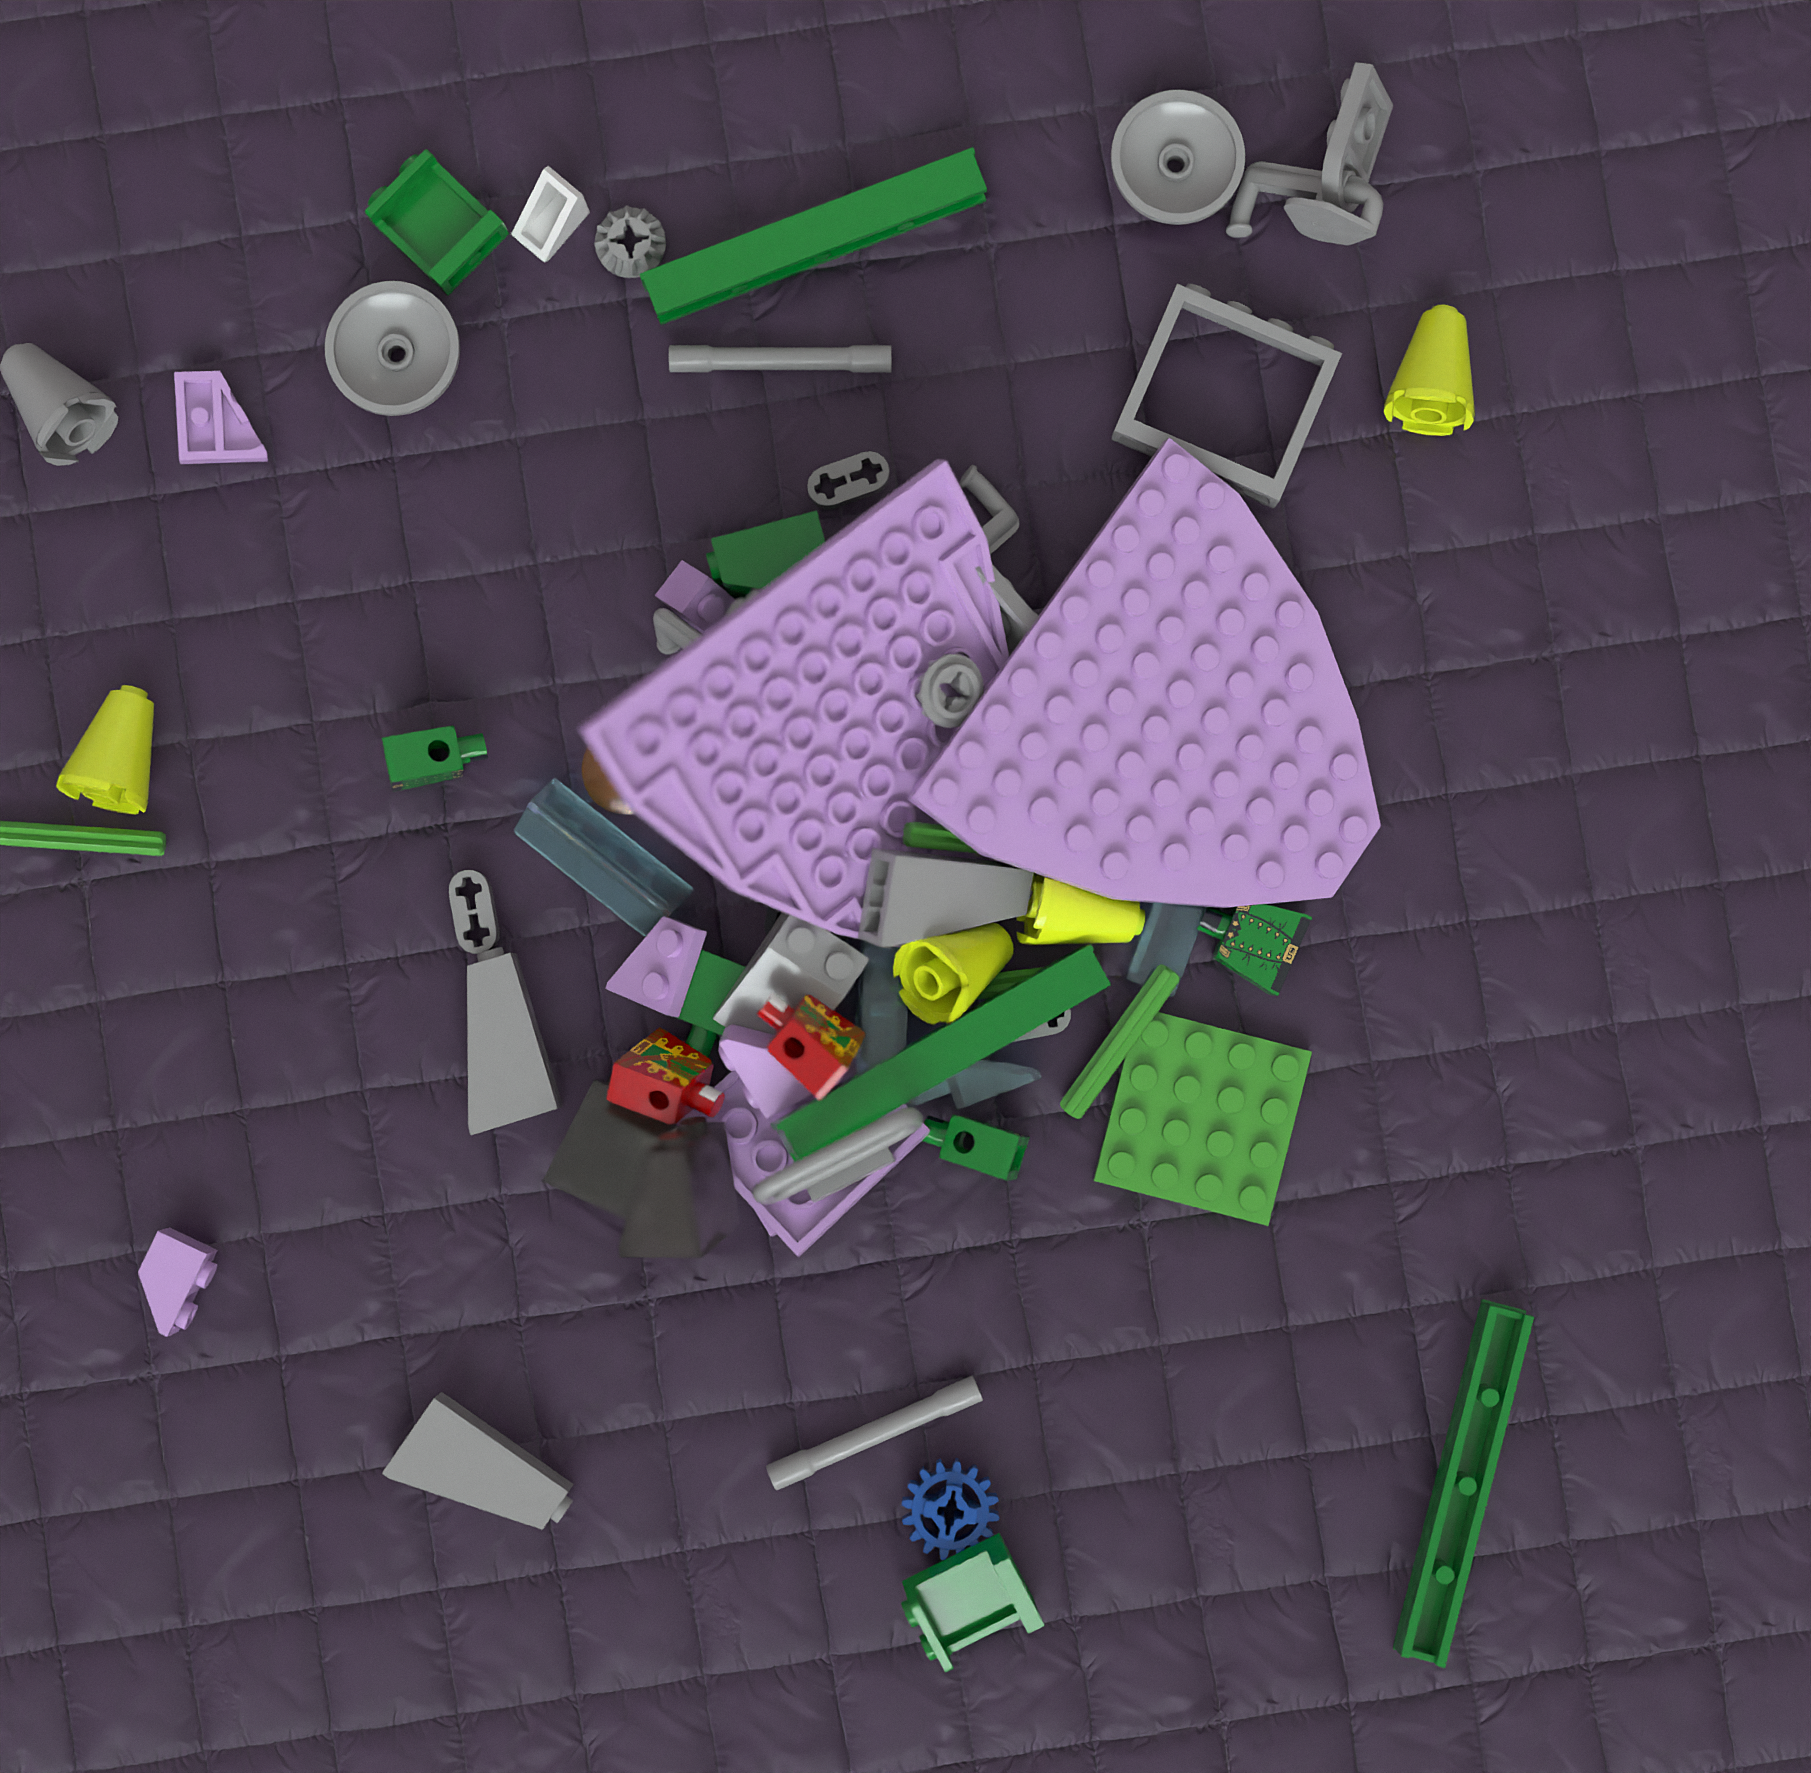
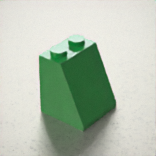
M813 511L712 538L714 551L706 553V557L714 582L719 586L724 585L726 592L730 596L746 599L754 589L760 592L825 543L818 513Z

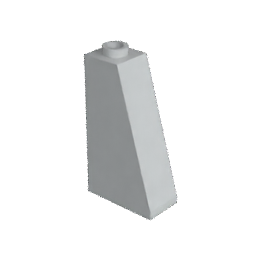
M872 848L858 938L880 947H892L926 939L927 937L943 935L1026 915L1028 902L1033 893L1031 885L1034 872L999 861Z
M503 947L477 954L478 963L467 966L468 1127L471 1135L563 1107L517 953L504 954Z
M443 1392L439 1393L432 1400L382 1472L389 1479L539 1529H543L550 1518L558 1523L573 1502L571 1498L566 1496L573 1483Z

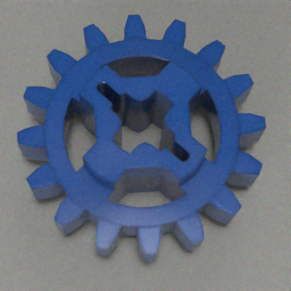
M955 1458L952 1468L945 1469L943 1461L937 1459L935 1472L931 1473L922 1466L920 1468L922 1481L920 1483L914 1480L908 1481L907 1487L914 1495L902 1497V1506L912 1509V1512L903 1515L902 1522L903 1525H915V1528L909 1534V1538L912 1542L923 1538L925 1540L923 1545L924 1553L928 1554L935 1546L939 1548L940 1558L945 1560L949 1550H955L957 1554L965 1550L964 1547L968 1545L972 1547L980 1543L978 1539L980 1535L987 1538L994 1535L987 1522L999 1521V1512L989 1508L990 1505H994L999 1501L997 1493L985 1492L991 1485V1479L987 1476L977 1480L978 1467L975 1464L971 1465L967 1471L961 1470L960 1459ZM946 1480L945 1486L935 1494L926 1493L924 1495L932 1485ZM963 1483L975 1491L980 1503L968 1500L962 1491ZM954 1490L957 1508L962 1511H954L953 1518H950L949 1526L946 1527L944 1509L938 1507H945L947 1505L948 1499H951V1492ZM920 1514L934 1520L939 1527L938 1535L926 1527ZM964 1525H975L966 1534L955 1537L956 1531Z

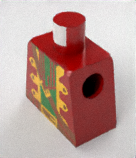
M772 993L756 1013V1015L776 1030L766 1047L768 1053L819 1100L828 1093L848 1070L867 1034L827 1005L808 994L792 1008L775 993Z
M659 1027L614 1062L606 1100L667 1124H677L693 1109L711 1118L715 1117L723 1105L725 1094L709 1086L714 1067L711 1059Z

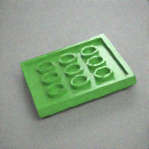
M1157 1012L1123 1060L1093 1181L1269 1226L1312 1052Z

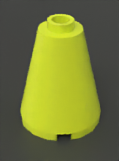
M1436 305L1422 314L1386 397L1383 410L1386 419L1392 423L1393 416L1403 421L1402 429L1409 432L1435 436L1452 435L1455 426L1464 424L1463 431L1470 428L1474 421L1475 407L1466 318L1455 307Z
M122 685L120 690H111L59 774L56 783L59 791L76 800H79L80 793H83L85 797L93 800L92 806L118 813L134 815L138 814L139 810L143 813L146 811L149 795L154 703L147 699L148 693L137 687Z
M1033 873L1031 885L1033 893L1028 902L1027 914L1016 917L1017 921L1024 922V933L1017 932V938L1023 944L1128 943L1133 939L1134 935L1141 934L1145 923V910L1140 909L1139 901L1110 899Z
M989 923L903 944L895 954L893 964L894 977L900 976L904 988L898 991L902 1001L914 1015L926 1023L937 1024L938 1022H947L946 1024L957 1020L1011 960L1014 951L1013 942L1008 932L1002 926L996 923Z

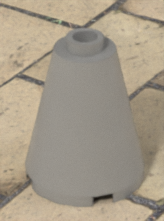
M16 344L4 353L0 364V372L37 451L46 462L56 466L73 464L79 461L75 457L76 454L85 449H88L92 454L111 437L118 424L119 416L114 412L116 405L108 395L35 344Z

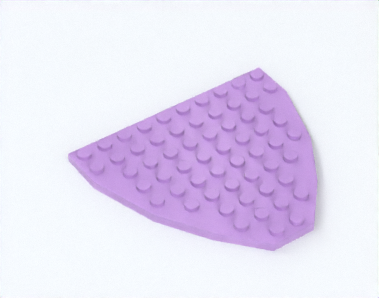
M1171 438L1163 441L1031 628L981 695L976 705L966 716L908 797V800L981 855L1114 900L1220 908L1332 898L1381 826L1359 721L1318 611L1240 494Z
M935 460L578 727L626 806L728 888L825 930L853 938H858L872 848L999 861L977 853L907 847L902 840L904 835L903 828L908 822L940 824L908 800V797L959 728V726L946 728L935 725L928 717L921 714L923 710L922 704L915 697L920 693L921 682L918 677L926 673L929 668L928 661L937 660L943 657V654L962 655L973 661L980 670L985 691L1009 658L999 602L989 582H995L987 538L947 461ZM980 566L986 578L984 585L975 567ZM951 683L940 684L939 688L946 694V697L961 696V694L955 692L956 689L951 687Z

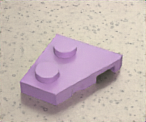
M220 371L174 372L180 464L268 461L265 447L261 444Z
M663 916L607 982L605 989L667 1016L679 1018L707 932L677 919Z

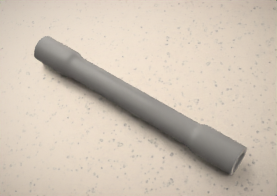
M669 345V371L849 370L851 372H891V345H853L847 348Z
M972 1375L936 1391L932 1396L807 1450H800L766 1465L767 1472L777 1491L813 1475L819 1469L938 1417L949 1416L983 1401L982 1395Z

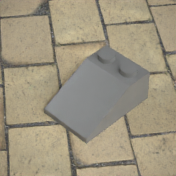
M782 912L712 1019L724 1027L735 1024L774 1035L776 1030L756 1015L757 1011L772 993H775L792 1008L808 994L832 1010H835L869 961V958L827 930Z

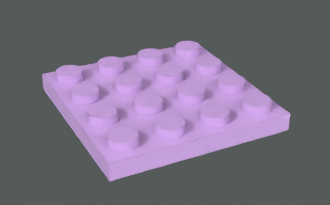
M856 1053L848 1070L833 1087L870 1066ZM733 1070L714 1087V1089L725 1094L723 1105L715 1117L711 1118L693 1109L676 1124L799 1257L931 1132L922 1123L921 1127L914 1133L888 1146L896 1162L816 1203L812 1201L807 1189H804L786 1199L765 1205L753 1198L754 1186L771 1174L793 1164V1160L776 1130L772 1129L770 1123L816 1098L813 1094L766 1119L759 1107L754 1108L748 1102L743 1092L744 1083L736 1070ZM903 1104V1105H901L900 1107L896 1108L895 1110H893V1111L889 1112L888 1114L882 1116L881 1118H883V1117H885V1116H887V1115H889V1114H891V1113H894V1112H896V1111H899V1110H901V1109L908 1108V1106H907L906 1104Z

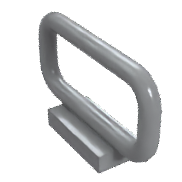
M905 1108L874 1121L761 1180L753 1188V1198L761 1204L768 1205L807 1189L812 1201L816 1203L896 1162L888 1146L918 1130L923 1123V1117L917 1109Z

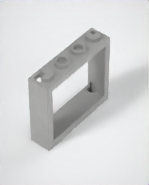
M1177 284L1111 440L1153 457L1163 441L1171 438L1240 495L1274 509L1281 499L1342 353L1333 350L1334 345L1324 338L1310 336L1307 339L1293 333V327L1286 322L1274 318L1268 319L1267 322L1251 315L1252 310L1241 303L1228 301L1227 304L1210 298L1211 293L1201 286L1187 284L1184 287ZM1181 308L1321 367L1274 478H1270L1134 420Z

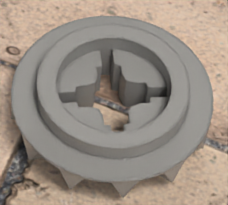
M626 205L623 209L615 212L609 211L603 222L597 225L594 244L598 258L606 269L621 277L635 278L640 277V273L657 267L665 252L666 238L659 220L645 208H631ZM628 225L633 230L635 237L643 238L642 242L635 244V251H632L633 258H630L623 244H617L618 240L625 238V231H627Z
M943 654V657L937 660L928 661L929 668L926 673L918 677L921 682L920 693L915 697L922 704L923 710L921 714L928 717L935 725L954 728L961 725L984 693V684L980 670L969 658L957 654ZM951 683V687L956 689L955 692L961 694V696L946 697V694L939 688L940 684Z

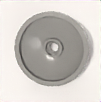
M1188 90L1159 92L1148 96L1133 106L1120 122L1111 148L1112 174L1121 195L1142 215L1166 224H1190L1215 214L1235 193L1242 178L1245 165V147L1242 134L1230 113L1210 97ZM1172 160L1178 161L1183 169L1177 173L1171 172L1167 167V163Z
M383 281L357 290L338 307L326 332L325 358L334 383L351 402L375 414L399 416L411 414L429 406L447 390L458 368L460 339L452 316L442 302L433 294L411 283ZM395 350H405V357L402 361L393 362L391 360V355Z

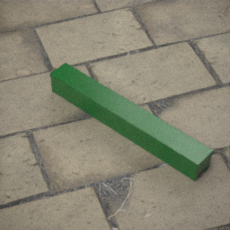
M972 147L642 272L639 276L645 291L649 293L660 325L984 203L986 202L984 192H987V188L975 159L974 148Z
M1091 944L1076 948L964 1012L957 1020L943 1024L831 1088L821 1100L814 1098L770 1123L772 1129L777 1131L795 1163L869 1125L1110 986L1111 984L1093 953L1094 948Z
M1481 1299L1392 1647L1402 1657L1425 1660L1443 1668L1446 1666L1534 1317L1527 1314L1526 1310Z

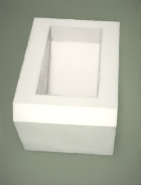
M547 166L543 169L511 235L545 263L590 213L583 194Z

